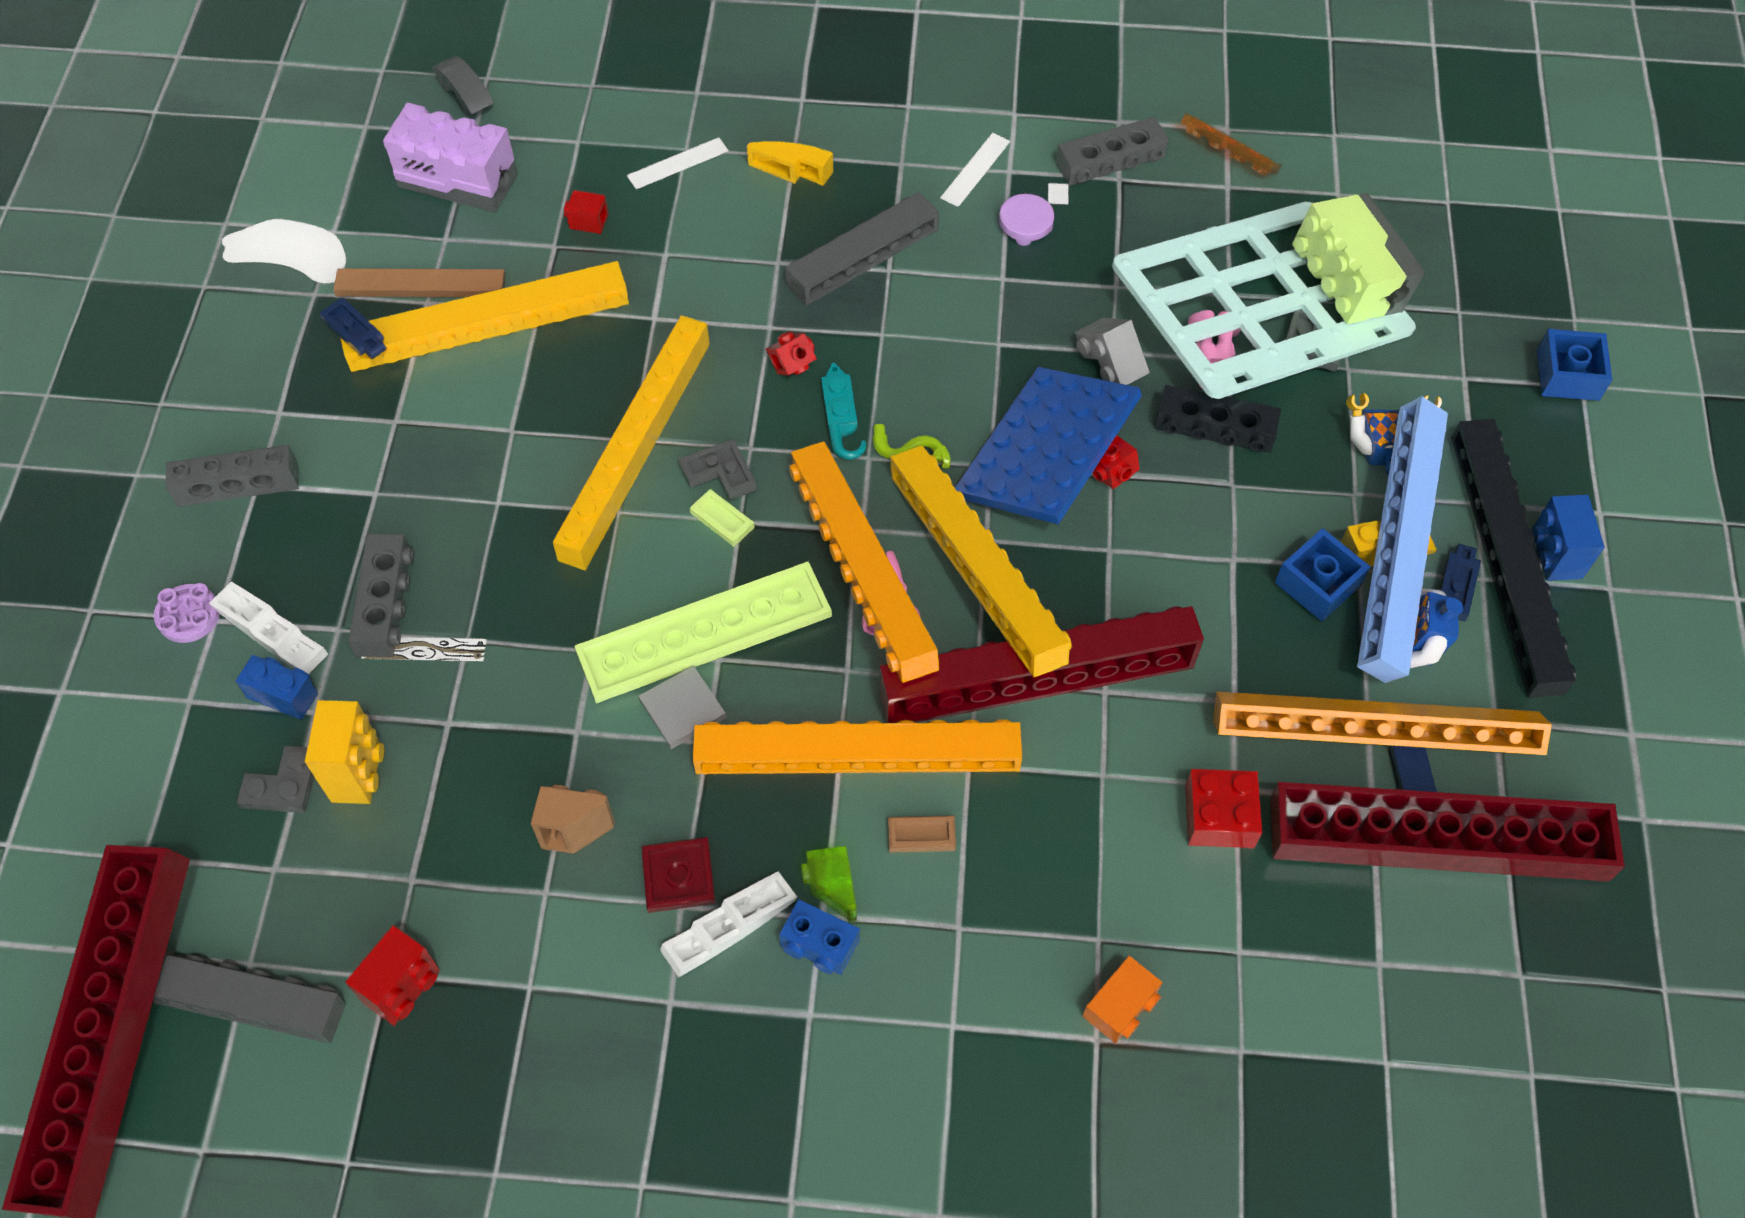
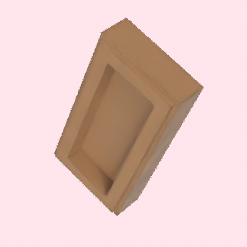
M954 816L888 817L889 853L956 851Z

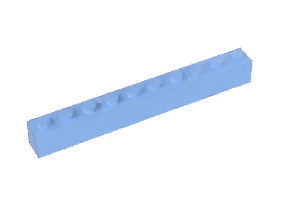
M1423 396L1401 406L1399 409L1357 664L1358 668L1384 683L1408 676L1411 667L1412 650L1448 413Z

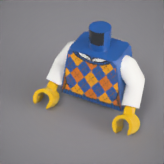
M1365 393L1360 394V405L1357 406L1354 394L1350 395L1346 400L1347 407L1353 411V415H1350V439L1361 453L1366 455L1369 464L1385 465L1386 474L1389 476L1399 410L1364 409L1369 403L1368 396ZM1439 396L1435 399V405L1438 407L1441 406V398Z
M1422 588L1410 668L1424 665L1432 666L1440 660L1441 656L1457 640L1458 615L1463 612V605L1458 599L1448 597L1440 590Z

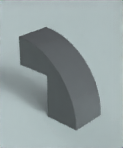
M453 56L432 67L444 92L453 91L465 115H472L494 103L477 74L460 57Z

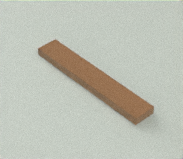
M337 268L333 291L336 297H470L503 289L506 274L504 269Z

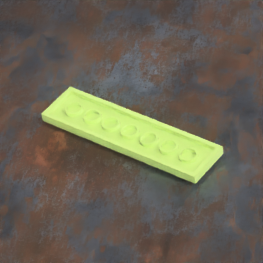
M805 562L580 643L574 647L595 702L599 703L678 674L693 665L697 667L832 617V610L809 562Z

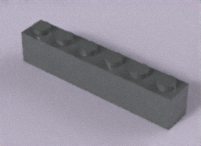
M920 192L906 197L893 207L881 211L870 220L860 223L847 233L837 236L824 246L818 247L801 259L791 262L785 267L786 286L807 306L938 231L939 211Z
M166 950L152 1003L328 1044L332 1043L346 1003L337 994L338 990L326 985H318L316 989L306 987L303 981L295 978L285 977L284 981L272 979V975L264 971L252 970L251 974L240 972V968L229 963L220 962L218 966L207 964V961L201 957L187 955L186 959L174 957L175 954Z

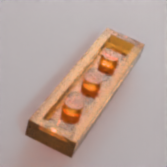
M1186 113L1181 121L1182 124L1188 127L1186 132L1199 139L1201 135H1204L1210 139L1209 145L1220 151L1224 147L1232 151L1230 157L1243 164L1245 160L1254 164L1252 169L1264 176L1268 172L1277 175L1282 166L1193 115Z

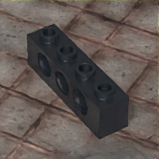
M1165 384L1155 429L1170 434L1176 433L1199 440L1205 439L1228 446L1234 445L1257 452L1271 453L1277 436L1281 408L1229 397L1215 399L1208 396L1205 392Z

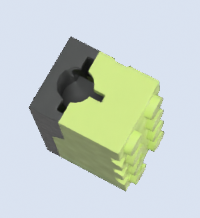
M1368 193L1312 203L1292 243L1300 257L1308 259V269L1313 276L1322 279L1321 286L1323 291L1329 298L1336 299V310L1347 324L1403 312L1425 274L1424 269Z

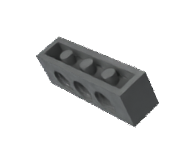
M1154 116L1058 144L1056 165L1068 186L1083 183L1090 179L1110 175L1117 171L1165 158L1169 138Z
M289 445L166 462V489L178 507L299 489L298 463Z
M367 534L348 641L356 657H394L395 646L400 645L401 629L399 621L400 618L405 616L403 596L404 591H408L410 586V578L407 573L408 565H412L414 561L413 547L409 546L404 534Z

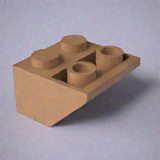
M562 785L540 786L531 826L541 849L574 854L614 828L615 820L608 797L596 790L572 791Z

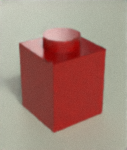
M573 190L570 201L567 200L564 205V216L568 219L569 228L601 234L608 217L605 195Z

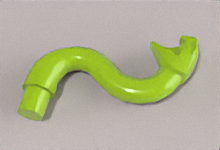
M876 424L873 426V445L881 456L890 459V456L923 445V447L930 448L933 451L932 455H934L937 462L942 463V469L950 468V454L938 439L927 435L917 436L900 448H891L888 444V436L885 433V425Z

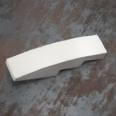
M232 581L209 602L211 607L233 625L292 668H299L309 674L328 655L324 647L303 635L297 626L279 616L270 605Z
M776 872L723 900L720 908L695 920L692 923L691 929L664 942L661 945L660 951L677 976L680 977L715 957L768 922L796 901L797 896L781 874Z

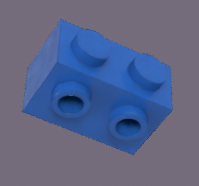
M252 655L235 680L247 699L300 720L303 719L318 695L308 673L299 668H293L292 670L285 668L280 662L271 657L262 659Z
M798 899L779 934L780 944L784 947V952L796 959L805 957L813 961L814 966L820 971L827 974L835 972L842 976L860 941V928Z

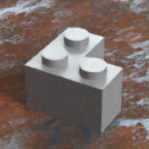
M1101 318L1075 332L1079 352L1084 358L1097 359L1101 367L1100 375L1103 380L1128 385L1150 373L1132 320Z

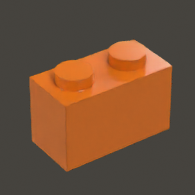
M1129 955L1089 1002L1082 1017L1115 1044L1122 1036L1128 1039L1141 1023L1137 1020V1017L1143 1010L1150 1013L1162 998L1158 991L1163 982Z

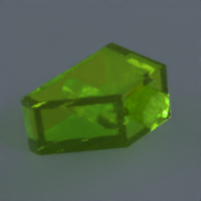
M839 846L806 851L807 863L801 864L803 884H810L812 896L850 922L857 921V908L847 847Z

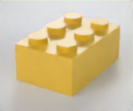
M317 700L305 757L306 765L331 803L371 804L372 794L377 792L379 786V776L376 772L378 762H382L384 758V744L379 741L376 730L369 723L368 715L364 714L358 702Z

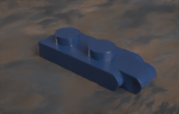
M343 297L319 313L322 321L359 356L365 353L371 359H374L387 350L382 342L384 337L381 332Z
M1458 543L1455 552L1450 551L1447 557L1440 591H1443L1446 596L1456 598L1461 602L1463 612L1458 615V620L1465 622L1470 613L1481 560L1475 559L1477 548Z

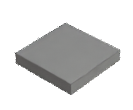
M694 665L638 696L640 703L670 749L694 737V725H703L706 722L719 723L726 719L725 711Z

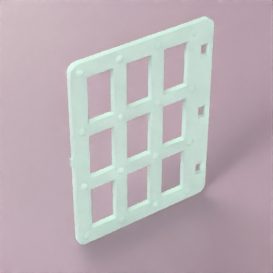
M1302 202L1115 256L1112 263L1113 270L1205 393L1215 399L1230 396L1409 337L1416 328L1415 322L1404 310L1400 313L1369 318L1347 324L1345 321L1336 324L1320 304L1333 298L1327 296L1321 284L1307 288L1292 269L1307 264L1308 259L1301 258L1295 249L1279 253L1264 235L1301 224L1312 204L1311 202ZM1247 240L1261 259L1218 271L1204 254V251ZM1185 257L1200 277L1155 290L1140 270ZM1274 274L1289 294L1246 307L1231 286ZM1212 292L1228 313L1182 326L1168 308V305ZM1302 309L1318 330L1274 343L1258 322ZM1240 328L1256 350L1211 364L1195 342ZM1383 330L1386 335L1378 338L1375 332ZM1315 352L1318 358L1309 360L1306 355ZM1242 375L1247 379V381L1237 383L1235 380L1236 377Z

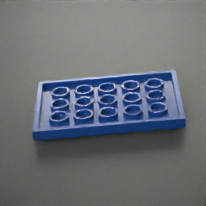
M1038 367L956 485V491H961L965 501L1059 525L1141 398L1140 388Z

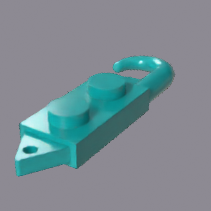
M832 363L826 376L821 377L831 447L839 458L853 460L864 454L866 441L862 440L860 447L855 451H848L843 447L842 437L849 436L857 430V416L850 374L846 375L835 363Z

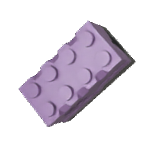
M406 103L383 140L398 187L486 211L497 212L518 175L508 131L504 127L492 124L479 126L473 119L464 117L455 120L449 113L442 111L429 113L423 106Z

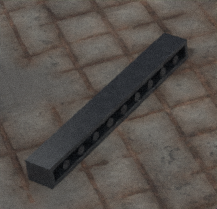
M1495 419L1460 421L1451 439L1527 698L1565 695L1576 681V670L1574 665L1570 664L1568 658L1567 641L1561 635L1559 629V615L1557 610L1553 609L1550 600V586L1545 582L1542 574V561L1537 556L1534 548L1533 532L1528 529L1526 509L1520 503L1518 496V483L1513 479L1510 471V458L1508 455H1505L1502 445V432L1497 429Z

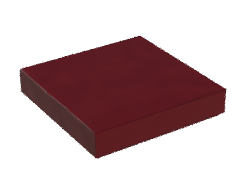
M708 837L641 846L648 913L716 904Z

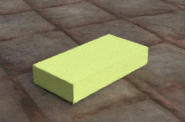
M711 489L690 507V513L733 547L755 528L752 520Z

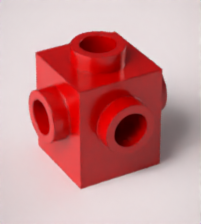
M785 332L777 337L778 342L765 349L778 375L802 373L809 369V363L817 359L813 352L815 350L814 344L805 333Z
M1116 435L1092 472V475L1098 482H1104L1110 488L1115 489L1140 470L1137 449Z

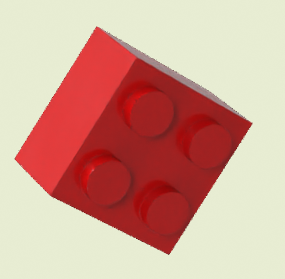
M1191 769L1185 784L1188 846L1255 848L1262 835L1258 771Z
M393 925L345 983L362 1004L392 1026H395L399 1020L405 1019L411 1013L414 1001L423 991H428L437 979V973L440 970L426 948Z

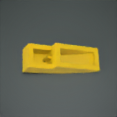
M772 141L750 142L747 145L749 166L794 184L799 177L824 186L833 173V153L817 147Z

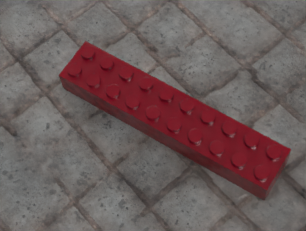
M1174 606L1163 612L1153 614L1143 612L1132 618H1112L1104 623L1095 625L1080 624L1073 629L1064 630L1069 635L1072 644L1071 649H1069V664L1037 677L1032 676L1008 641L1001 643L987 642L980 647L970 649L955 648L948 653L938 654V671L902 683L897 671L891 672L886 663L880 666L879 696L886 723H897L903 720L919 723L1194 669L1204 637L1193 606L1184 608Z
M1278 782L1270 797L1273 859L1608 882L1625 867L1616 804L1292 782Z
M105 846L2 1210L61 1218H95L190 863L189 858L162 847Z

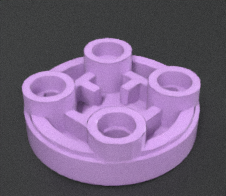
M1015 195L1007 199L1001 206L999 225L1007 235L1016 239L1019 245H1029L1032 241L1045 237L1053 229V208L1045 199L1037 195Z
M184 584L173 589H163L158 594V603L154 610V622L161 634L167 639L178 643H188L199 640L210 633L216 626L220 613L210 606L209 602L215 596L205 584Z

